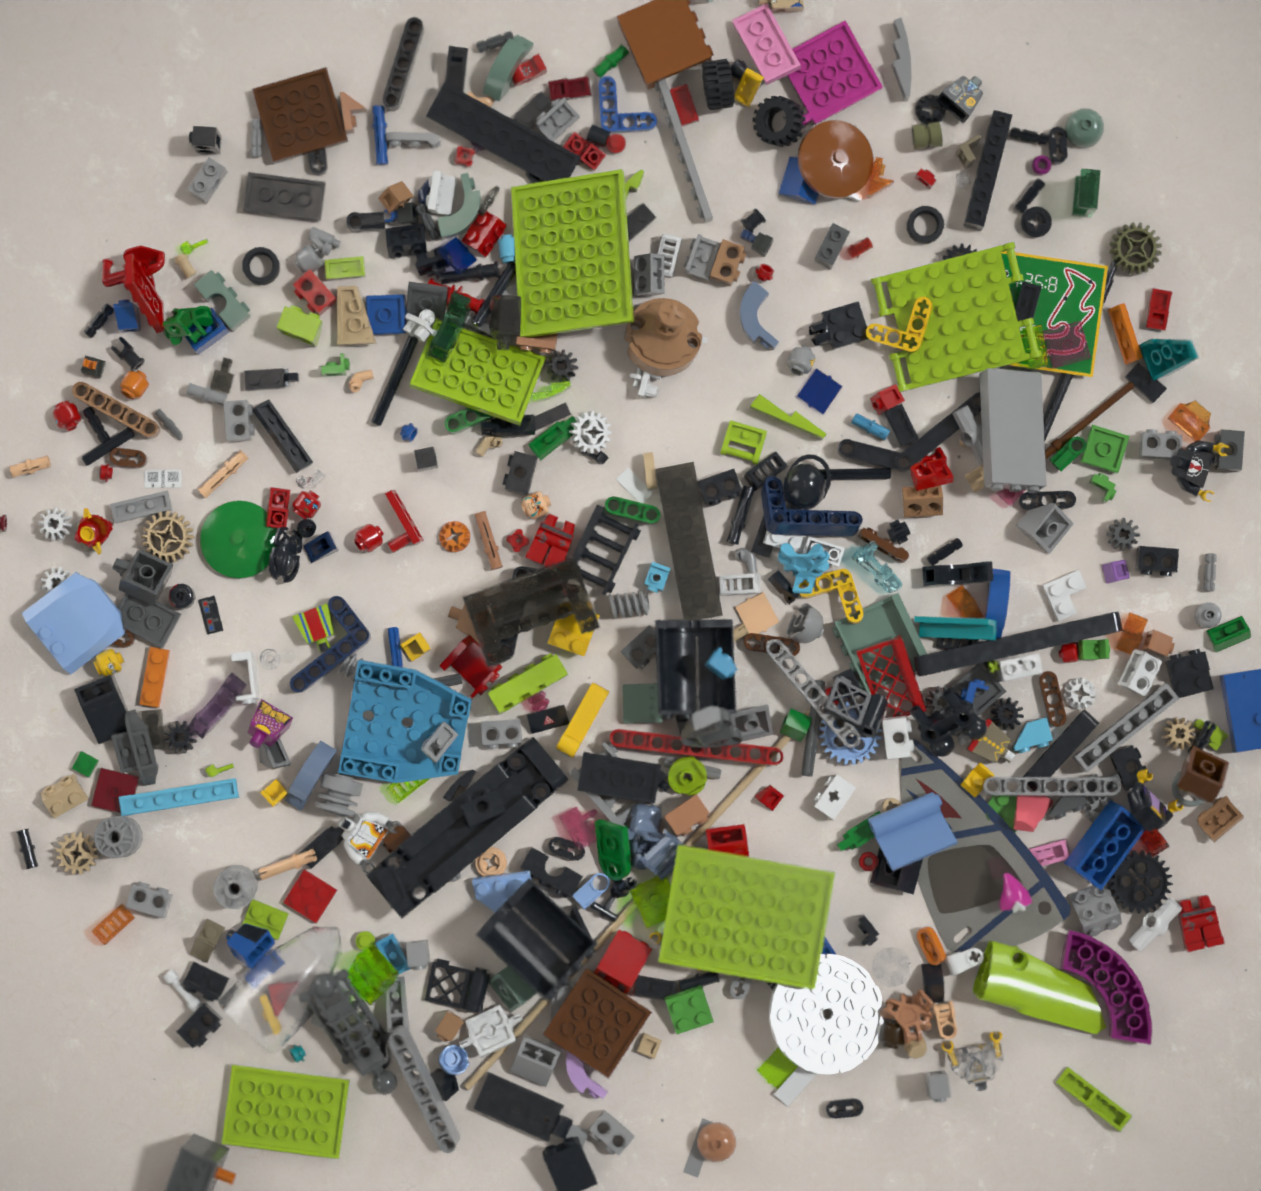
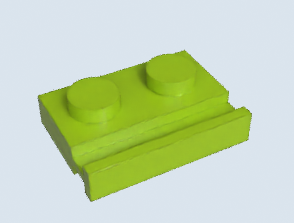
M252 899L242 925L249 924L267 929L274 939L279 940L289 913Z

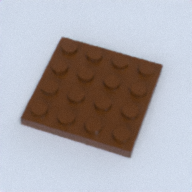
M327 67L252 89L274 163L349 142Z
M586 968L542 1035L609 1079L652 1012Z

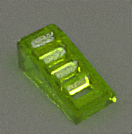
M430 778L422 779L420 782L414 780V787L409 781L404 782L409 791H406L400 783H392L386 790L394 801L399 804L429 781ZM395 787L403 794L401 797L394 789Z

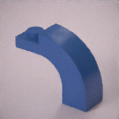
M993 568V581L988 582L987 606L984 619L997 621L996 638H1001L1005 627L1009 602L1010 571Z

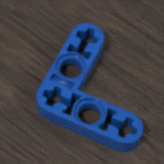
M604 76L600 79V117L603 129L611 133L651 131L656 127L657 118L651 112L618 114L616 82L614 78ZM605 81L613 84V86H610V94L614 93V96L606 95V88L602 87ZM605 100H612L614 107L607 110L603 107V103ZM603 113L611 114V121L615 122L612 128L604 125V123H607V115L603 116ZM628 117L632 118L635 122L630 128L625 127L623 121ZM637 117H640V121H645L646 117L654 120L650 126H647L646 123H640L641 127H637Z

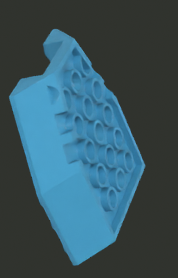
M358 659L338 773L393 783L457 775L472 699L418 670ZM367 710L372 711L374 717L370 720L363 717V713ZM409 717L413 723L411 726L406 727L402 724V719ZM445 721L459 735L440 759L434 763L421 751L424 740L428 739L438 726Z

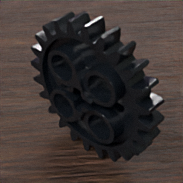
M1133 850L1132 856L1128 854L1114 872V877L1109 879V881L1113 882V885L1108 888L1115 890L1112 893V897L1118 896L1116 903L1123 902V909L1129 906V912H1133L1134 908H1136L1137 914H1140L1142 909L1145 913H1148L1149 907L1156 911L1155 905L1161 906L1162 902L1160 900L1168 899L1165 893H1171L1167 886L1173 885V883L1168 882L1172 875L1166 874L1170 868H1163L1165 860L1158 862L1159 855L1152 858L1151 851L1145 856L1144 850H1140L1139 855ZM1143 862L1146 870L1140 874L1137 871V865ZM1129 868L1133 870L1138 878H1144L1143 884L1152 892L1151 896L1143 886H1137L1138 880L1128 871ZM1126 875L1131 878L1129 886L1122 884V878ZM1153 877L1159 880V885L1156 888L1150 886V880ZM1139 890L1144 893V898L1141 901L1135 899V893Z

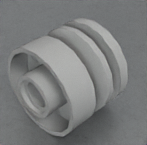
M323 773L320 786L327 789L328 793H318V797L326 800L325 803L316 801L315 806L331 814L355 816L356 811L348 809V805L358 806L350 798L351 796H360L363 784L353 781L354 778L335 773L333 776Z
M127 816L109 817L102 820L94 833V842L97 849L103 855L110 858L128 857L134 854L140 848L143 840L140 825L134 819Z
M243 865L226 867L218 875L214 883L216 900L228 909L243 908L254 898L258 881L255 874L248 867ZM232 883L238 884L240 890H234Z

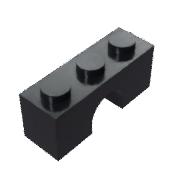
M532 847L520 868L523 871H530L531 879L533 876L539 878L541 885L547 888L552 886L558 889L556 893L564 898H567V896L572 897L583 876L568 867L559 876L549 875L545 869L549 856Z

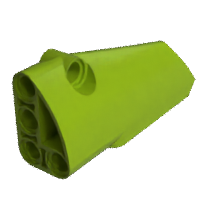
M992 940L988 942L983 955V961L980 964L973 985V994L979 1000L1016 1009L1017 1012L1027 1016L1093 1034H1098L1106 1028L1103 1015L1090 985L1032 956L1016 945L1010 946ZM1019 953L1018 958L1013 960L1014 954Z

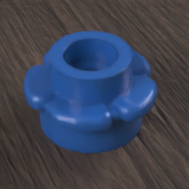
M413 423L404 425L400 433L402 439L412 442L417 435L418 428L414 427Z

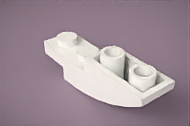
M768 531L763 541L764 544L779 549L783 543H789L797 554H806L815 544H821L823 551H827L830 555L827 560L828 563L837 567L840 565L845 549L809 536L775 535Z

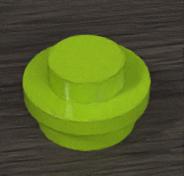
M362 931L357 935L355 942L360 950L368 951L374 947L375 937L369 931Z

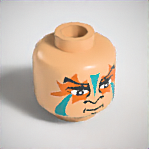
M541 491L526 495L523 499L524 502L521 503L526 517L531 519L547 515L549 512L548 507L551 506L548 495L544 496Z

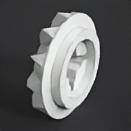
M1073 679L1065 687V700L1075 709H1085L1093 704L1096 697L1095 687L1087 679ZM1082 685L1083 692L1088 694V696H1082L1080 702H1078V695L1072 693V691H1079Z

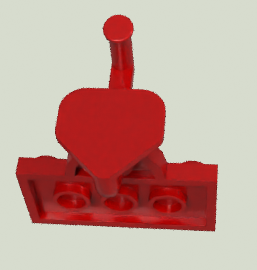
M145 246L129 248L123 253L125 260L123 271L112 274L111 267L114 264L113 261L107 258L103 259L102 284L105 287H111L123 283L125 289L130 291L133 301L139 305L141 314L146 316L149 326L153 327L156 333L164 332V326L162 325L164 322V302L156 291L153 274L163 268L165 253Z

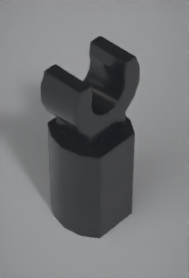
M779 570L768 579L775 589L784 595V599L788 604H791L800 596L799 593H793L790 582Z

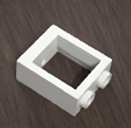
M1039 654L998 662V667L1000 668L997 672L999 682L1043 673Z

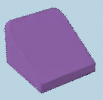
M1125 559L1102 565L1107 584L1130 578Z

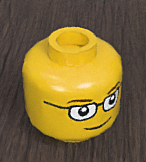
M113 649L97 654L96 661H94L98 674L105 677L120 672L122 670V663H124L121 653H116Z

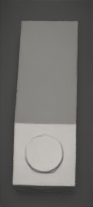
M386 978L387 1026L390 1037L397 1026H404L409 1031L410 1029L405 978ZM396 1036L397 1039L403 1040L400 1036Z

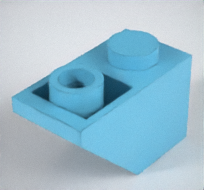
M1047 718L1025 723L1012 746L1013 751L1018 750L1020 754L1030 751L1029 747L1037 745L1038 748L1048 746V742L1052 741L1053 738Z

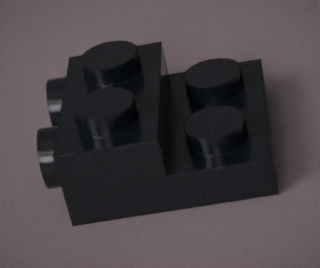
M1200 648L1188 651V656L1181 657L1180 653L1169 656L1170 660L1165 661L1172 690L1178 698L1214 689L1206 652H1200Z

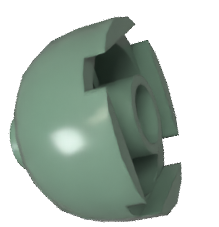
M1082 108L1074 111L1068 117L1065 124L1066 137L1074 146L1083 148L1094 146L1100 141L1104 133L1102 117L1092 109Z

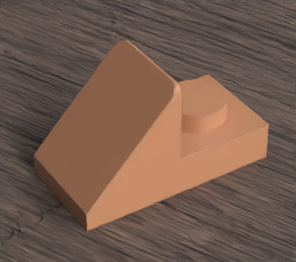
M340 92L346 134L354 133V127H357L356 116H352V114L364 113L367 110L345 92Z

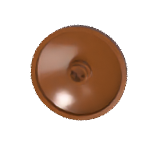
M840 120L822 122L810 129L800 143L798 150L800 173L807 185L824 197L839 199L851 196L865 186L872 174L874 159L871 145L866 136L850 123Z

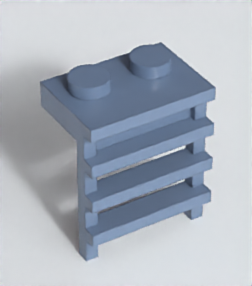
M666 829L663 831L666 836L644 856L637 855V858L661 880L665 879L674 870L678 844L683 845L674 834L671 835Z

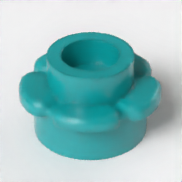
M293 1045V1048L289 1049L292 1058L296 1063L304 1062L303 1057L306 1056L304 1049L301 1045L298 1047Z

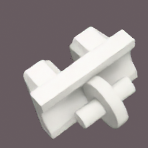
M423 310L419 317L407 313L405 316L408 323L403 330L409 336H416L420 341L424 342L429 335L436 337L439 333L437 330L430 328L435 320V314L431 310Z
M637 368L636 374L630 373L629 378L634 379L633 387L638 388L641 381L638 392L641 398L646 399V396L657 397L659 387L651 385L650 381L651 378L661 380L662 376L652 375L645 371L642 376L643 370Z

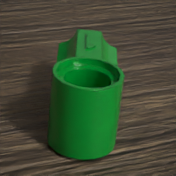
M1073 437L1050 459V462L1062 472L1075 458L1086 449L1085 440L1082 437ZM1077 440L1081 443L1080 451L1072 449L1073 441Z

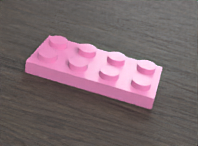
M767 4L732 20L760 75L764 77L763 80L766 85L801 69L797 57Z

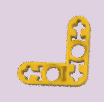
M919 297L915 301L906 332L873 323L867 327L866 336L872 341L909 352L918 351L922 345L933 309L932 301L927 297ZM926 300V304L929 305L928 309L925 308L923 311V315H926V318L918 315L915 316L916 312L920 313L921 307L918 306L919 303H923ZM916 319L923 321V327L920 330H915L912 326L913 321ZM875 327H878L877 330L879 332L884 333V329H887V332L884 336V341H881L883 337L879 335H876L875 338H873V334L870 333V330H874ZM892 332H896L899 335V340L896 343H890L888 340V336ZM903 334L906 335V337L904 338L906 340L911 341L912 338H915L917 346H913L912 349H910L909 344L903 343V347H901L900 344L903 341Z
M839 569L822 574L815 580L818 591L815 592L813 588L811 594L799 593L801 598L809 599L837 590L847 621L851 624H858L863 619L864 614L852 575L847 569ZM840 574L849 577L846 578L845 583L842 580L836 581V586H833L831 576H834V580L839 579ZM827 579L830 582V586L823 589L819 586V581ZM803 580L798 587L803 589V585L808 587L809 583L807 580ZM845 592H852L855 596L852 601L844 600L843 595ZM854 605L855 612L860 613L858 619L849 616L852 614L851 607L846 608V606Z

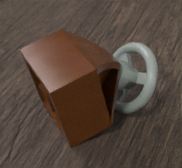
M1193 746L1183 762L1181 771L1176 774L1172 782V792L1176 800L1178 799L1179 803L1188 807L1199 806L1204 802L1213 803L1223 788L1229 762ZM1178 791L1191 795L1196 800L1188 801L1181 797Z

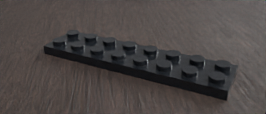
M446 82L443 83L426 115L432 121L544 182L570 178L581 156Z

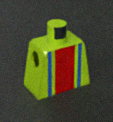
M328 604L292 616L307 644L316 643L320 653L330 648L327 638L334 636L335 633Z

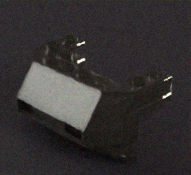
M575 556L463 596L488 668L500 665L506 661L500 640L511 638L513 635L522 632H528L538 626L547 625L552 621L564 619L574 614L581 634L600 628Z

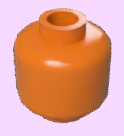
M139 370L136 372L129 371L120 383L121 393L130 400L140 399L149 386L146 379L147 376Z

